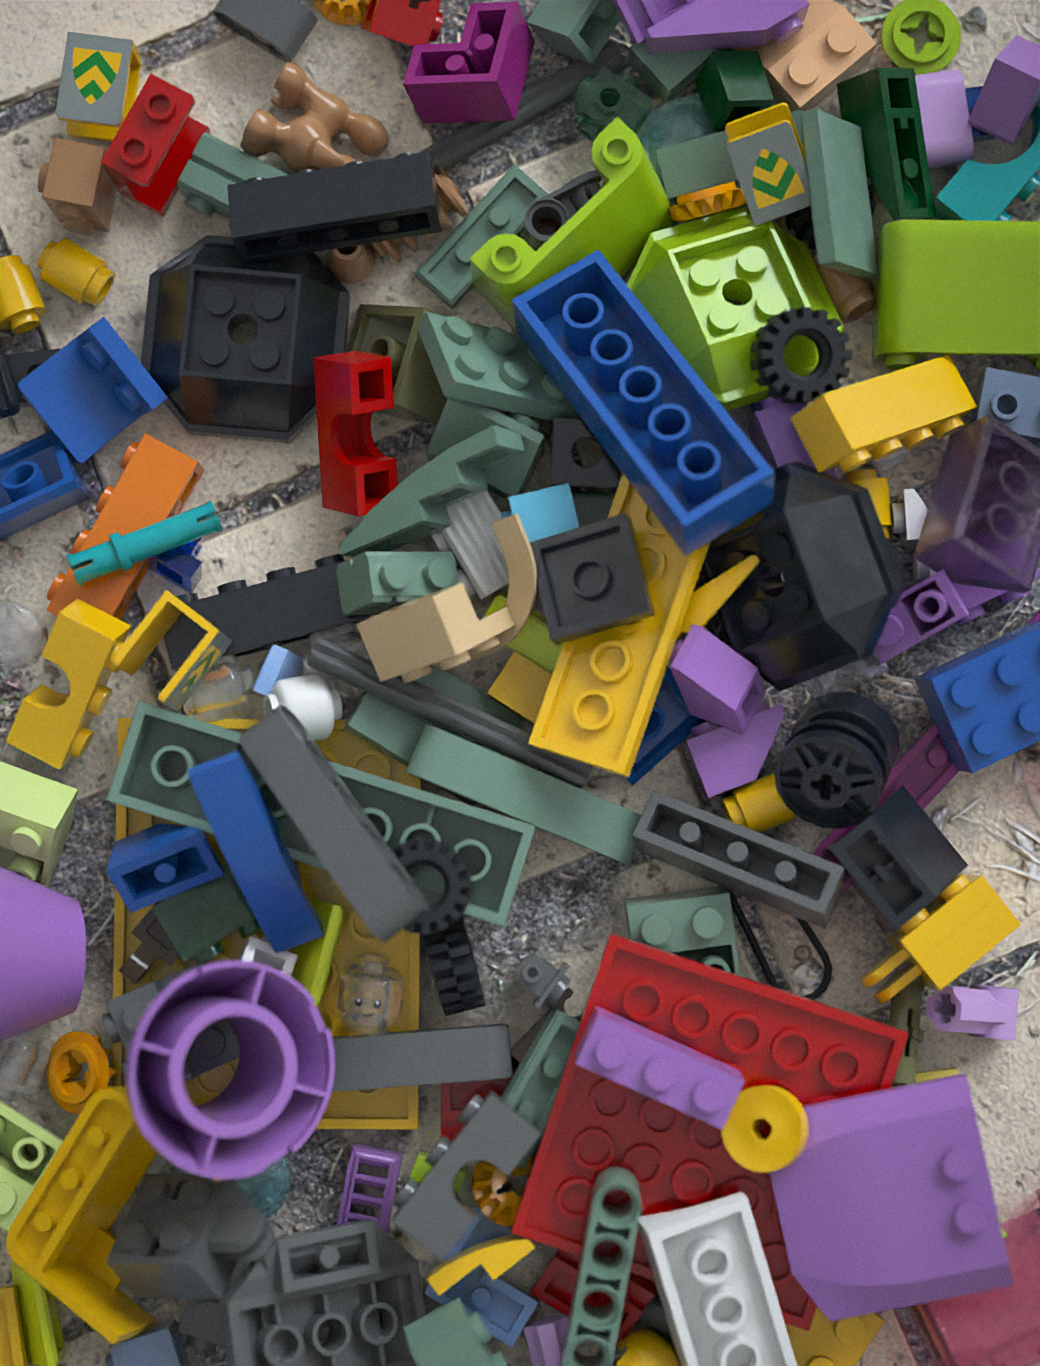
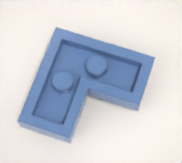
M476 1204L473 1208L476 1211L474 1221L442 1262L475 1244L513 1234L511 1233V1227L502 1226L491 1221L480 1211ZM481 1264L440 1296H438L429 1283L424 1290V1294L442 1305L460 1298L469 1315L478 1311L490 1334L510 1347L514 1345L539 1303L537 1298L501 1276L493 1281Z

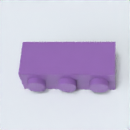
M595 1006L574 1052L577 1065L722 1130L744 1084V1079L738 1069L598 1006Z

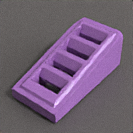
M355 1142L352 1144L337 1225L363 1219L374 1220L388 1234L393 1209L391 1202L395 1198L404 1152ZM360 1163L389 1169L387 1178L359 1173ZM356 1183L384 1188V1197L355 1192ZM352 1203L381 1208L380 1217L351 1212Z

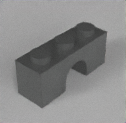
M492 1090L484 1099L477 1094L473 1096L457 1117L464 1124L452 1141L444 1135L441 1137L424 1160L431 1168L419 1183L410 1178L391 1202L399 1208L395 1212L392 1222L441 1261L474 1221L476 1211L464 1203L455 1191L454 1177L458 1170L472 1161H486L509 1176L541 1135V1129Z

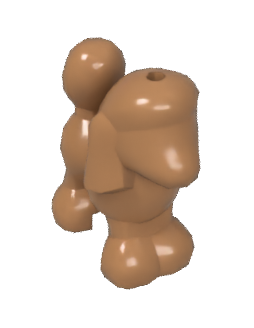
M289 61L276 80L274 88L277 91L272 96L271 103L281 110L299 108L304 114L284 124L276 120L269 112L258 108L245 127L240 148L245 153L254 157L265 155L270 151L281 156L283 162L290 170L297 172L304 169L322 170L340 167L349 162L357 161L349 155L337 153L331 147L330 139L337 133L347 134L354 146L360 152L369 156H379L388 147L389 135L383 124L375 117L363 113L356 114L350 111L343 99L321 90L307 77L305 71L299 65Z

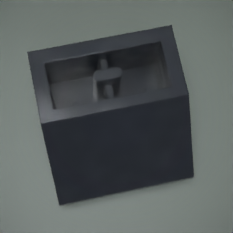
M903 785L880 802L870 816L859 824L848 828L823 849L834 864L844 867L845 878L888 930L899 929L937 898L968 866Z

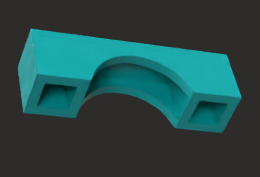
M1040 99L1030 114L1032 139L1029 149L1016 159L1000 164H983L967 159L936 196L934 207L937 218L940 220L1009 221L1012 218L1005 212L1016 197L1024 203L1040 184V176L1036 174L1040 169Z

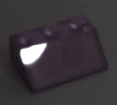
M990 414L952 433L947 443L913 557L936 573L944 569L952 583L1019 593L1030 591L1040 559V448Z

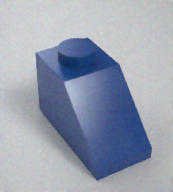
M159 823L114 842L106 870L130 913L221 877L225 871L201 828Z

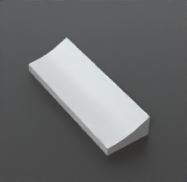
M742 1191L689 1208L641 1216L639 1218L638 1228L681 1366H797L749 1201Z

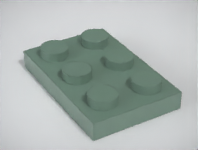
M426 312L418 324V331L445 397L548 421H553L554 418L577 419L579 417L578 413L519 335L509 333L499 327L489 328L466 322L456 316L445 317Z

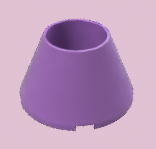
M0 866L1 1043L76 1011L84 985L86 932L82 908L77 900Z
M243 960L218 961L197 967L181 975L163 989L151 1002L139 1021L130 1044L126 1068V1083L132 1113L140 1130L153 1148L164 1158L188 1172L214 1179L244 1178L267 1170V1166L278 1161L287 1153H294L313 1133L322 1118L331 1095L335 1071V1054L330 1029L325 1028L321 1015L314 1005L316 1001L299 982L284 972L265 964ZM227 1017L235 1029L239 1042V1061L236 1072L229 1085L217 1097L202 1105L193 1106L188 1099L183 1084L182 1070L187 1049L194 1037L205 1026L217 1019Z

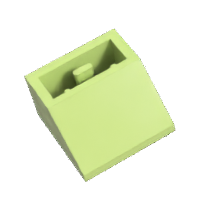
M0 761V866L49 888L72 825L78 789Z
M1 1100L0 1228L8 1232L63 1140Z

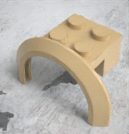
M518 513L491 523L503 551L508 569L509 588L504 608L478 620L463 582L392 607L356 624L380 682L401 675L403 682L408 683L433 672L430 665H433V668L440 666L443 671L468 660L489 656L507 646L522 631L534 606L537 591V572L534 555Z

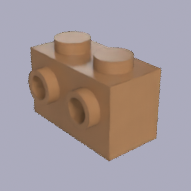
M55 138L50 162H43L39 171L38 191L43 193L42 198L59 222L64 223L63 228L65 230L87 236L93 235L94 229L109 232L118 190L101 164V160L107 150L105 147Z

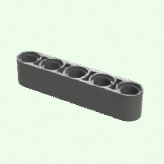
M279 704L239 737L241 746L364 924L379 940L387 942L428 909V904L420 890L306 728L291 710L283 704Z
M509 1024L332 1037L335 1071L331 1092L491 1080L513 1076Z

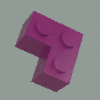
M518 1L471 3L460 43L413 46L403 86L422 123L515 120L535 45L534 37Z

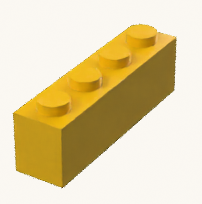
M945 355L825 393L792 416L790 420L819 473L838 466L845 473L866 463L871 459L870 455L873 456L876 462L899 451L903 447L902 444L908 451L927 442L934 435L937 440L949 436L964 426L960 418L977 408V405L950 355Z

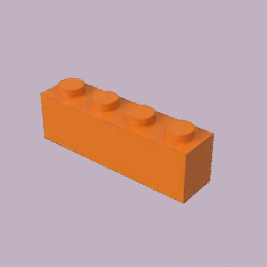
M145 433L140 443L133 441L127 448L120 463V468L124 469L115 487L109 485L102 493L96 505V512L100 513L91 531L84 529L73 545L71 554L109 541L108 535L119 532L122 536L180 514L200 479L204 468L198 461ZM157 555L132 564V570L123 573L119 569L87 581L81 586H78L74 572L69 568L66 575L63 573L58 574L51 584L46 597L51 602L46 610L58 616L61 610L78 598L121 620Z

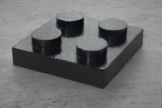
M627 513L530 542L536 564L537 584L550 639L556 645L655 616L632 520Z

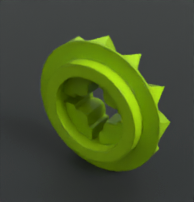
M903 0L889 12L881 29L882 50L886 51L891 59L892 66L914 68L915 75L937 72L945 66H949L957 54L961 43V28L956 15L946 4L939 0ZM924 19L927 20L925 28H927L926 36L934 39V43L926 42L923 49L917 54L915 53L914 39L907 37L906 33H915Z

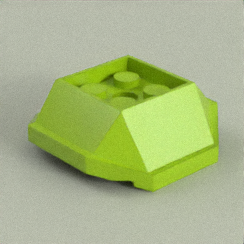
M745 206L650 233L627 283L629 289L726 411L771 397L767 394L769 388L767 386L760 387L755 380L760 377L758 369L752 370L750 361L756 360V353L750 352L751 344L758 342L760 337L755 334L760 327L768 324L766 320L791 309L812 307L813 311L822 309L829 312L827 315L828 319L837 318L841 322L806 244L780 229L772 220L755 226L750 210ZM726 300H736L743 305L736 306L728 303ZM843 324L838 328L840 334L844 328ZM796 335L787 342L783 354L787 368L798 376H807L815 369L818 363L817 347L812 340L805 336Z

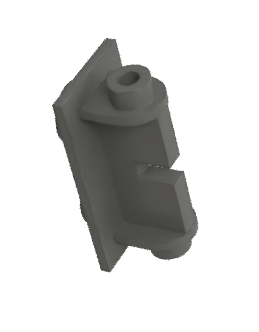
M534 954L527 955L520 960L517 968V977L522 985L538 996L534 1001L536 1009H539L544 1001L553 1006L570 984V979L564 975L569 968L566 962H563L557 969L542 957Z

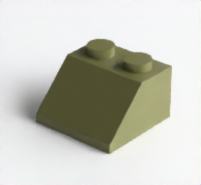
M360 304L346 352L360 351L391 357L394 408L375 412L407 421L438 424L448 397H445L417 328L426 312L437 313L425 307Z

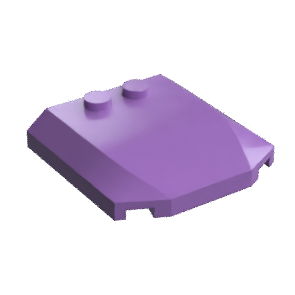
M965 1073L802 1106L806 1113L809 1127L806 1146L801 1155L792 1164L785 1168L771 1171L770 1177L792 1275L829 1321L1014 1286L976 1114Z

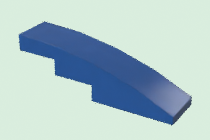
M238 751L188 769V777L217 842L255 918L275 953L277 954L323 937L322 921L302 888L301 873L280 838L279 824Z

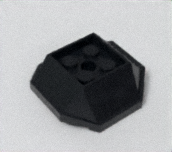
M207 235L150 274L141 364L168 397L163 403L190 435L290 443L304 430V427L317 418L313 357L346 352L351 302L350 292L315 253L243 264L232 237ZM248 322L258 327L257 334L252 341L240 344L232 340L233 331L238 325Z
M798 461L784 464L773 470L774 503L710 542L702 565V570L708 583L751 555L759 557V564L723 604L718 613L731 648L756 666L760 676L778 691L789 689L871 657L884 631L891 608L896 607L905 588L869 490L849 481L843 482L826 472L819 473L816 468ZM781 573H782V575H783V577H784V583H783L782 578H781Z

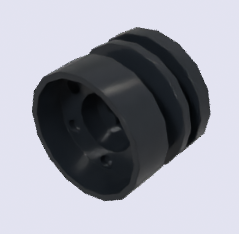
M830 692L813 698L801 710L791 735L780 754L774 772L777 791L787 808L802 820L822 828L845 829L859 824L870 816L878 806L900 749L898 729L889 713L872 699L853 692Z

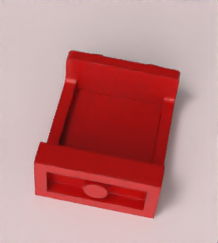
M150 73L102 158L101 164L120 195L164 217L179 190L177 186L178 179L188 160L191 159L202 134L205 132L211 134L208 126L188 116L195 105V99L191 94Z

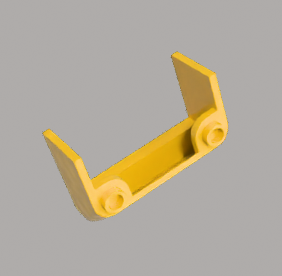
M121 1086L99 1090L90 1097L15 1218L6 1237L7 1251L13 1262L113 1345L152 1329L157 1321L119 1289L123 1281L105 1263L117 1238L109 1230L158 1153L140 1130L132 1113L127 1088Z

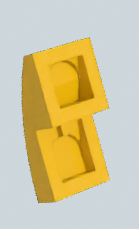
M511 1234L475 1244L447 1258L428 1271L426 1280L438 1296H440L481 1264L494 1281L535 1249V1241Z

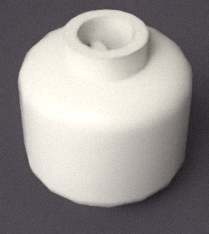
M315 674L278 680L272 686L271 694L265 695L263 699L264 716L279 704H283L300 720L314 741L328 738L332 734L335 720L342 717V702L337 689L330 690L326 681Z

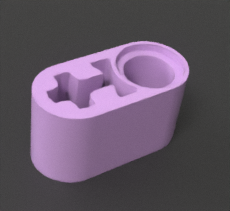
M960 69L915 75L928 167L936 168L964 164L967 159L973 160V136L971 125L968 124L969 110L964 80Z

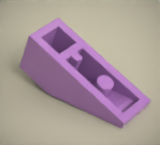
M696 0L646 30L644 46L649 54L755 47L762 46L774 38L778 43H781L797 34L803 28L802 22L805 20L809 3L807 0Z

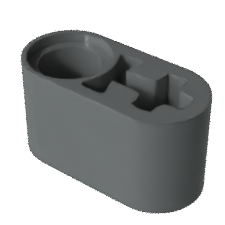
M219 0L212 10L213 15L226 27L287 63L293 61L318 22L317 17L297 0Z

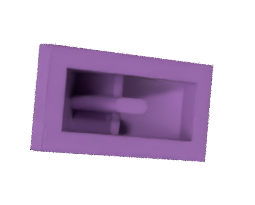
M1016 35L996 56L968 119L969 125L1013 146L1040 99L1039 45Z

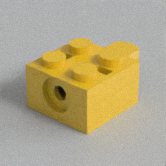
M962 873L935 900L887 938L894 947V950L868 970L860 978V981L866 988H869L905 961L907 966L873 994V997L879 1004H883L917 977L924 986L942 990L1022 924L982 875H964Z

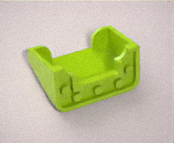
M618 116L599 133L592 146V162L598 173L603 177L602 188L535 252L517 235L500 234L488 240L470 257L473 288L515 330L512 299L598 249L621 279H623L636 266L650 233L672 226L673 220L669 211V207L672 206L648 155L636 134Z
M899 220L882 226L875 240L879 275L873 276V286L875 288L873 295L876 298V304L873 307L872 362H886L885 367L887 369L901 370L916 365L917 360L926 358L928 354L1026 356V361L1036 363V370L1040 371V221Z

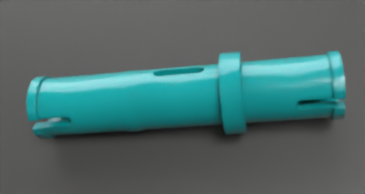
M211 501L205 502L206 504L122 536L119 532L108 535L109 541L75 554L66 555L78 586L119 569L123 573L132 570V564L212 533L223 531L218 515L215 516L214 514L216 509Z

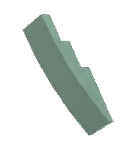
M493 425L448 448L409 475L376 504L339 545L341 555L355 557L363 552H390L450 527L451 523L447 506L487 490L488 487L483 470L524 453L525 449L521 433Z

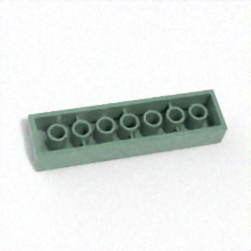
M138 701L106 799L107 801L189 827L201 828L202 831L214 834L188 777V769L238 751L277 820L280 838L292 859L327 870L241 746L239 737L242 733ZM329 761L391 851L406 841L420 838L437 840L451 846L465 860L471 875V897L464 914L505 926L536 826ZM420 865L408 872V875L420 890L426 902L436 904L441 899L445 890V882L443 876L436 868L429 865Z

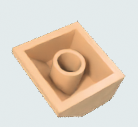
M807 0L809 7L805 20L802 22L803 28L786 41L778 43L774 38L762 46L731 48L735 51L758 50L774 102L776 104L787 103L790 112L800 109L805 112L818 106L837 90V83L850 79L870 62L877 45L851 13L834 0Z

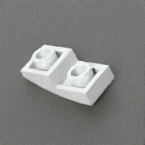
M904 489L897 496V503H891L893 526L890 528L892 534L899 533L900 546L920 545V552H914L913 554L915 582H922L943 569L950 579L945 549L930 512L914 489Z

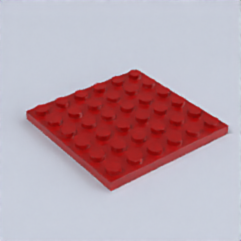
M609 933L511 1226V1233L580 1256L594 1182L603 1170L611 1167H622L636 1176L640 1185V1217L689 1208L742 1191L749 1201L784 1323L809 1331L817 1305L792 1275L770 1172H755L738 1164L728 1153L720 1128L577 1065L574 1052L595 1006H598L738 1069L744 1079L740 1092L761 1085L777 1086L790 1092L802 1106L891 1088L909 1034L905 1030ZM761 1119L758 1124V1131L765 1138L771 1135L772 1129L767 1120ZM613 1189L603 1196V1200L611 1206H622L631 1198L626 1191L621 1189ZM638 1228L630 1272L655 1280ZM604 1240L599 1242L594 1247V1250L604 1257L613 1256L621 1250V1246L614 1241Z

